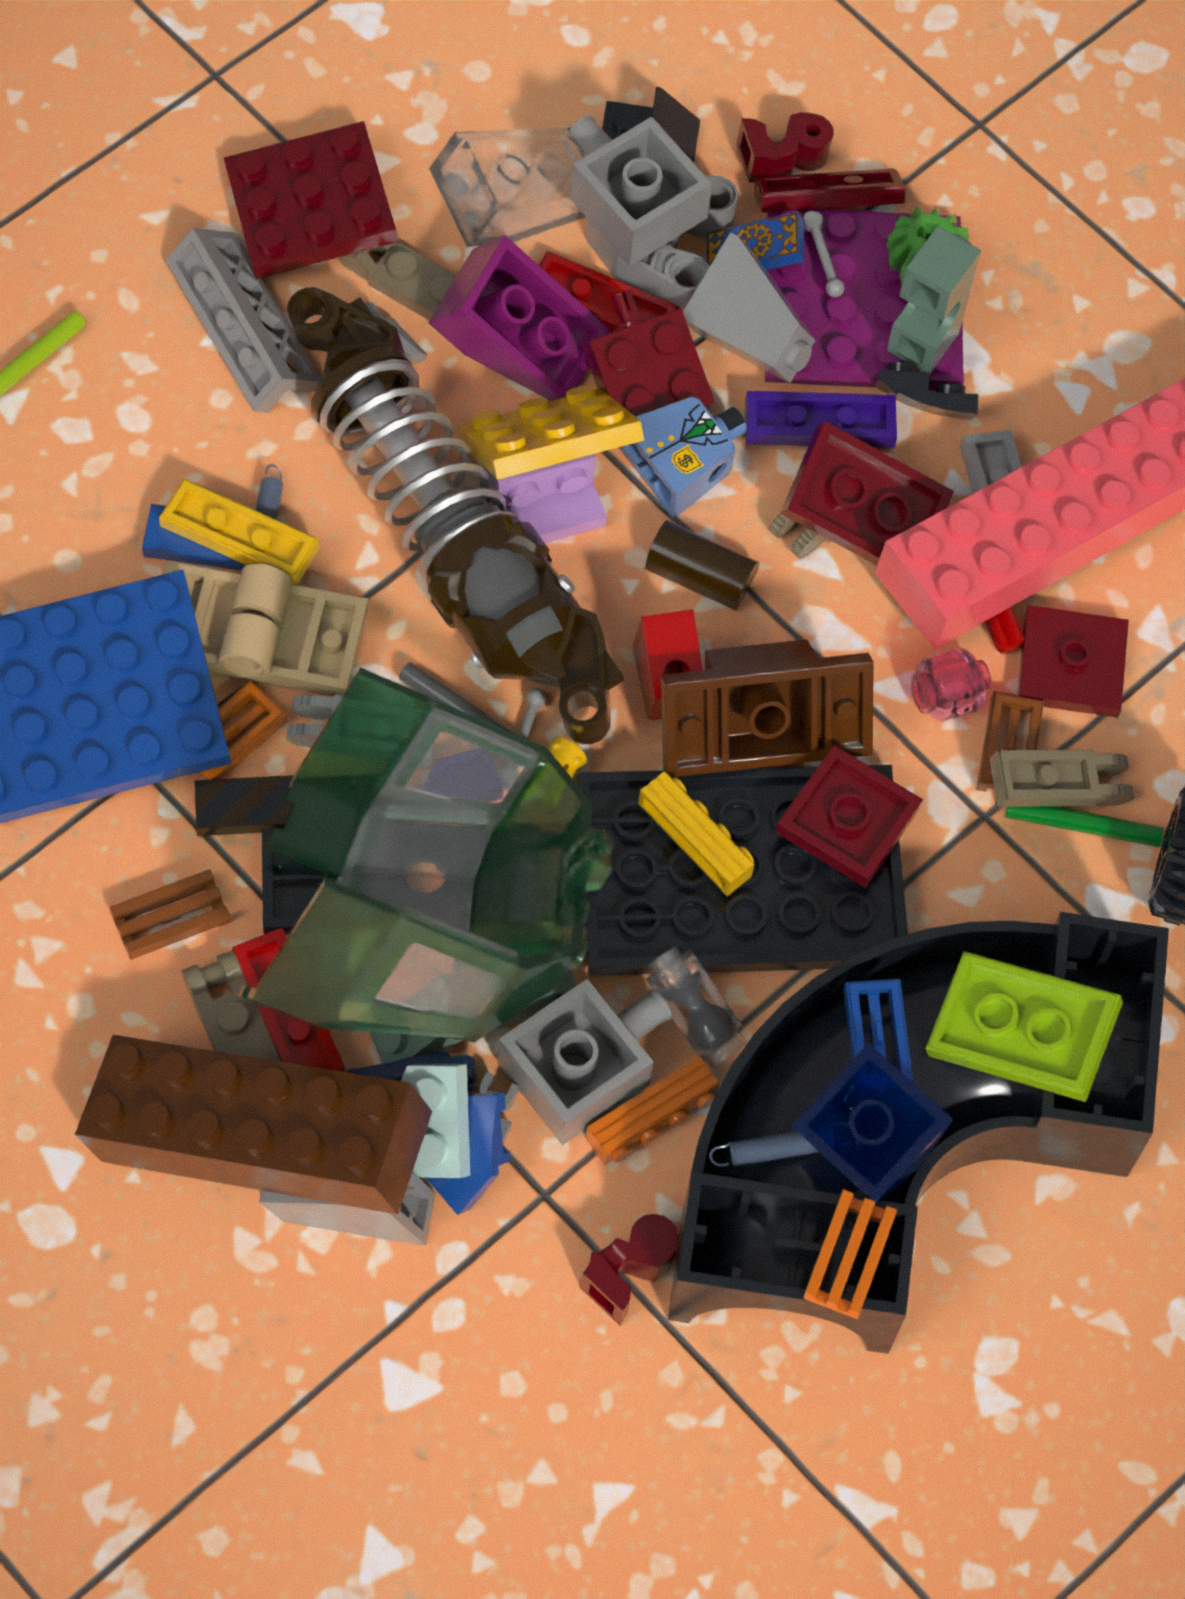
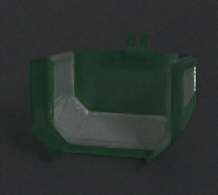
M360 667L292 778L284 799L294 804L284 829L280 830L273 827L264 848L322 872L321 885L258 985L251 988L243 985L237 997L304 1024L325 1029L447 1037L475 1043L555 989L568 969L575 971L581 964L587 949V940L582 938L583 926L590 911V902L585 900V896L588 891L601 889L606 882V878H609L611 859H608V855H611L613 848L612 836L605 832L604 829H594L591 827L593 803L548 748Z

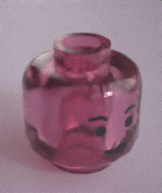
M954 648L923 658L917 665L916 673L910 679L912 698L918 710L922 714H929L934 720L942 722L977 712L985 703L986 690L991 687V676L987 665L981 659L976 660L974 655L965 648Z

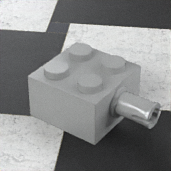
M591 115L580 118L569 130V139L586 155L572 165L570 199L629 266L708 218L712 183L652 117L613 140L596 123V120Z
M586 979L500 1037L497 1062L512 1082L519 1085V1091L561 1145H564L587 1129V1126L610 1113L650 1085L654 1061L637 1040L663 1022L670 1020L672 1013L663 997L657 991L651 989L647 992V995L616 1015L591 982Z

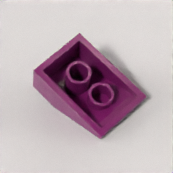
M506 235L472 249L428 322L464 355L550 401L567 397L566 392L579 386L589 368L582 346L591 340L608 335L610 332L606 325Z

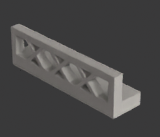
M192 228L166 259V263L253 411L269 412L287 390L315 392L321 377L303 346L299 343L297 336L262 278H255L251 260L236 234L233 232ZM219 249H224L228 257L223 255ZM241 287H243L245 290H247L248 292H250L251 295H249L247 292H245L244 290H242ZM264 325L269 327L273 331V333L269 331L267 328H265ZM286 362L293 366L297 372H291Z

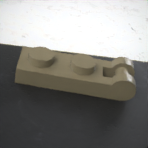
M232 950L218 955V962L203 968H199L195 964L181 970L188 992L214 1051L281 1062L244 979L239 962ZM226 982L230 994L212 1000L208 988Z

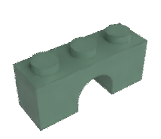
M937 226L907 266L902 283L900 297L907 300L908 303L893 323L887 351L905 362L917 364V369L929 372V374L960 332L981 253L980 249L973 246L963 236L951 234Z

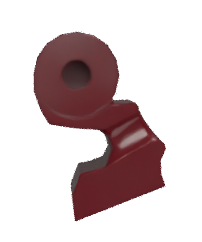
M795 113L790 116L785 137L781 141L774 142L767 134L765 123L756 119L742 118L736 145L749 183L754 182V179L757 177L792 175L793 167L803 171L820 169L827 162L834 129L830 121L824 116L814 113Z
M644 1215L633 1225L629 1242L616 1238L609 1246L591 1253L589 1265L582 1273L580 1289L619 1326H621L628 1313L631 1296V1285L620 1278L621 1274H629L651 1282L661 1279L671 1268L675 1258L679 1240L676 1226L663 1215Z

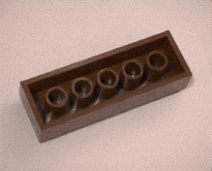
M112 1035L75 1136L101 1162L398 1215L433 1111L410 1082Z

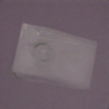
M571 128L454 132L429 170L467 247L480 246L503 235H506L512 242L586 217L570 199L572 165L585 157L582 150L568 137Z

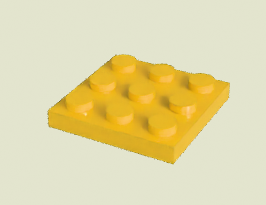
M592 385L572 388L566 392L567 397L549 402L546 398L526 400L518 405L519 410L500 414L499 411L495 410L477 413L470 418V423L458 426L460 440H463L470 447L471 455L497 480L644 441L641 421L600 388L596 389Z

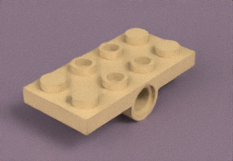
M166 561L163 574L184 570L209 672L335 696V694H348L368 612V598L294 585L287 573L265 564H250L242 569L241 574Z

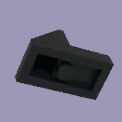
M656 86L653 107L606 101L602 129L612 140L652 117L694 163L700 119L664 89Z

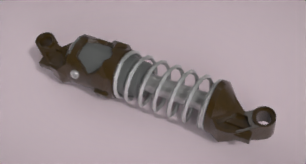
M315 287L298 290L291 296L287 304V313L297 339L307 349L327 352L325 369L311 400V413L327 433L334 434L333 445L338 450H355L351 458L350 470L355 475H373L368 484L367 495L372 500H391L386 507L384 521L393 526L409 525L404 531L401 546L407 551H423L419 572L423 574V578L428 584V593L432 598L431 602L450 628H457L473 650L470 653V658L478 668H485L494 679L529 680L559 687V710L568 736L580 744H593L601 741L611 727L609 690L624 681V677L607 652L604 634L597 614L581 608L572 595V592L575 591L574 584L567 576L563 574L559 576L553 568L549 548L530 522H521L514 512L506 511V499L499 491L488 489V473L481 465L471 464L470 447L463 440L453 438V423L446 415L436 413V398L429 390L419 388V374L405 355L397 328L384 319L374 317L360 297L351 303H347ZM322 315L316 322L305 323L311 316ZM408 395V398H407V400L405 401V403L402 405L401 408H399L398 406L400 405V403H401V402L406 398V396ZM416 396H420L427 403L428 412L406 415L412 408ZM425 420L424 425L416 433L410 423ZM433 421L439 422L445 429V437L422 441L428 434ZM364 429L369 434L367 437L352 443H345L341 440L342 435L359 432ZM375 443L386 460L368 468H362L358 465L360 458ZM442 446L435 457L428 450L431 447ZM450 446L456 447L462 453V462L439 466L447 456ZM393 469L403 485L390 491L379 493L376 490L377 484L387 472ZM459 471L452 482L445 475L450 472ZM468 471L474 472L480 479V488L459 486L463 483ZM410 494L420 510L402 518L393 516V512L399 503ZM486 497L492 498L497 505L490 504ZM413 534L414 538L418 543H413L410 541L411 536ZM584 706H591L597 709L596 714L588 720L573 718L574 713Z

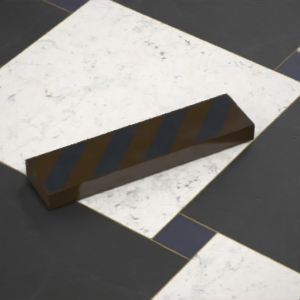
M406 769L194 780L197 836L262 833V829L409 825Z

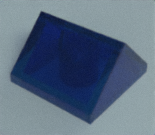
M867 1043L791 1127L870 1200L876 1201L875 1204H877L918 1170L953 1119L874 1047Z

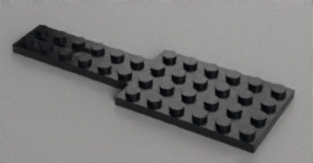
M868 765L893 781L892 765ZM817 767L752 768L676 777L685 786L686 794L693 801H700L708 810L709 817L716 825L718 823L724 825L731 835V840L738 847L746 848L753 857L754 869L752 877L728 896L638 804L640 790L656 779L664 770L578 773L579 821L262 829L264 934L281 927L285 935L585 927L588 976L830 969L861 951L887 940L907 935L908 927L899 840L865 888L776 833L777 823ZM425 862L433 864L435 869L443 874L445 881L439 892L429 897H418L406 890L402 882L403 875L408 873L411 866L416 863ZM391 879H397V882H379V883L274 885V884H298V883L371 882V881H391Z

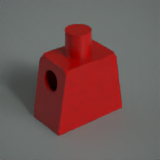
M693 609L641 616L633 643V652L646 715L649 720L662 719L661 675L703 670Z

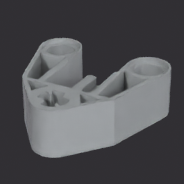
M705 175L712 183L708 218L684 233L707 239L708 232L734 226L738 191L736 186L723 176ZM586 217V240L616 280L679 306L682 311L685 309L709 269V264L704 258L676 249L678 236L629 266ZM681 284H689L692 287H685Z

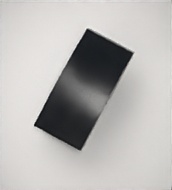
M890 362L887 363V370H879L875 375V387L887 395H896V400L918 410L960 419H972L978 414V394H966V386L957 384L936 385V392H929V372L917 371V364Z

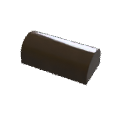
M666 520L660 527L651 545L645 569L737 611L758 572L759 561Z

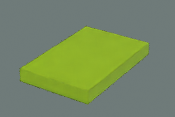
M963 951L925 1049L929 1057L1086 1102L1123 1001L1119 994Z

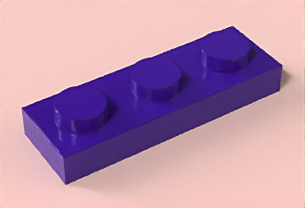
M772 391L746 392V444L809 446L817 425L826 421L874 448H895L897 441L896 395Z

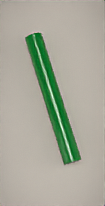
M1057 806L1006 807L1004 818L1158 848L1161 845L1164 830L1160 826Z

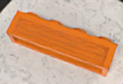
M699 1056L587 1126L586 1140L604 1165L612 1160L616 1163L620 1162L632 1152L631 1148L641 1142L644 1145L652 1142L660 1135V1130L666 1126L671 1125L675 1127L682 1123L693 1109L697 1107L704 1109L712 1104L718 1092L719 1082Z

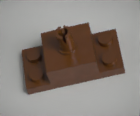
M808 639L705 650V670L661 675L664 772L672 778L822 761L833 745L853 757L873 755L874 662L869 652L817 658Z

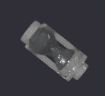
M674 946L648 964L654 973L648 976L646 981L653 990L663 997L672 1013L671 1018L698 1057L705 1056L709 1064L714 1066L747 1043L740 1032L744 1028L691 949L680 954L676 946ZM701 984L710 996V998L712 999V1001L714 1002V1004L709 1003L703 997L701 993ZM675 1003L682 1005L686 1009L689 1018L688 1022Z

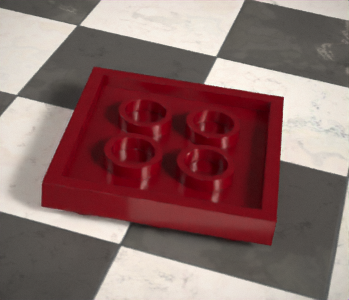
M364 121L224 157L256 279L399 242Z

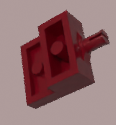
M631 290L612 296L611 298L614 301L622 325L617 327L611 334L591 340L582 346L597 389L600 388L635 417L689 397L698 398L705 407L714 404V397L682 309L659 317L640 318Z

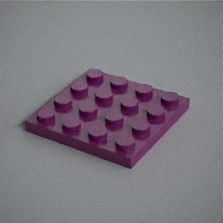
M832 209L767 212L766 219L799 212L803 219L804 215L809 211L819 212L823 217L821 232L837 278L842 280L845 285V290L841 296L831 297L827 294L825 286L828 281L812 233L805 229V262L767 270L816 340L812 346L811 357L807 365L795 374L791 383L877 388L874 386V379L879 370H887V363L905 362L887 351L893 323L901 314L908 301L900 297L902 288L901 278L899 277L900 271L890 270L888 263L890 254L887 253L888 249L886 246L888 236L892 234L895 223L899 220L900 216L910 218L911 214ZM940 215L943 218L949 217L946 215ZM956 216L958 221L957 227H961V216ZM963 320L958 336L929 374L930 391H936V385L939 384L963 385L964 383ZM765 370V382L788 383Z

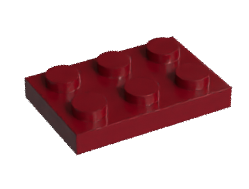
M824 421L817 425L780 514L877 565L887 540L946 509L954 491Z

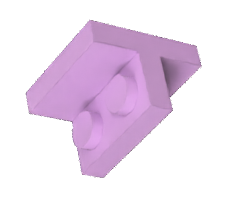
M595 454L499 480L478 461V465H481L488 473V489L499 491L506 499V511L514 512L521 522H530L545 543L606 526L607 515L593 483L596 462ZM489 497L491 504H492V505H497V504L493 501V499Z

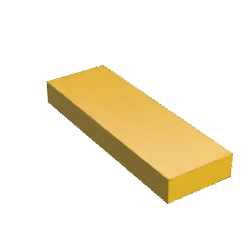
M183 478L159 516L160 527L244 565L265 564L276 567L287 573L294 585L299 584L320 549L319 538Z

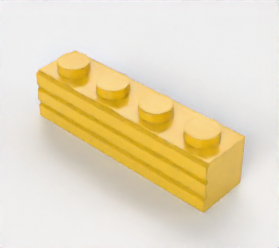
M662 772L656 779L640 790L638 804L726 896L730 895L752 877L754 860L750 852L742 846L738 847L731 840V835L724 825L720 823L716 825L709 817L706 807L698 800L693 801L686 794V788L678 778H671L666 772Z

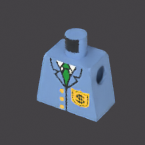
M689 397L636 416L641 421L644 441L619 447V449L670 516L675 518L731 472L735 455V447L732 440L745 434L747 426L743 416L735 407H730L712 417L698 398Z

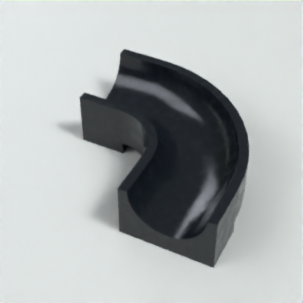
M1066 912L1059 913L1055 924L1022 921L966 922L928 928L887 940L848 957L811 980L786 1000L754 1033L731 1065L712 1101L697 1143L683 1206L667 1320L690 1323L699 1314L728 1308H762L788 1311L821 1318L841 1325L855 1332L865 1341L867 1345L866 1351L889 1354L907 1312L918 1206L915 1205L938 1180L964 1166L989 1160L1024 1161L1128 1177L1153 1134L1169 928ZM963 951L1121 995L1123 1004L1086 1102L928 1056L925 1048ZM900 979L913 1075L911 1090H900V1087H890L889 1091H878L877 1088H868L867 1092L856 1093L843 991L845 982ZM879 993L888 1073L898 1072L888 993ZM860 994L859 1002L868 1074H875L866 994ZM837 1124L847 1126L853 1134L851 1144L846 1148L838 1149V1146L846 1145L849 1142L850 1134L843 1127L830 1128L833 1150L821 1153L816 1152L810 1155L791 1156V1158L786 1157L766 1162H755V1164L747 1163V1165L734 1166L729 1146L716 1149L712 1154V1158L716 1163H729V1165L717 1166L709 1158L710 1151L714 1147L727 1145L729 1142L732 1143V1141L737 1142L757 1137L776 1136V1134L806 1131ZM843 1189L854 1193L853 1197L864 1201L865 1198L876 1201L875 1206L885 1209L886 1206L897 1209L858 1319L803 1299ZM847 1211L819 1290L830 1294L858 1215ZM871 1219L868 1221L841 1296L842 1299L852 1302L880 1223Z

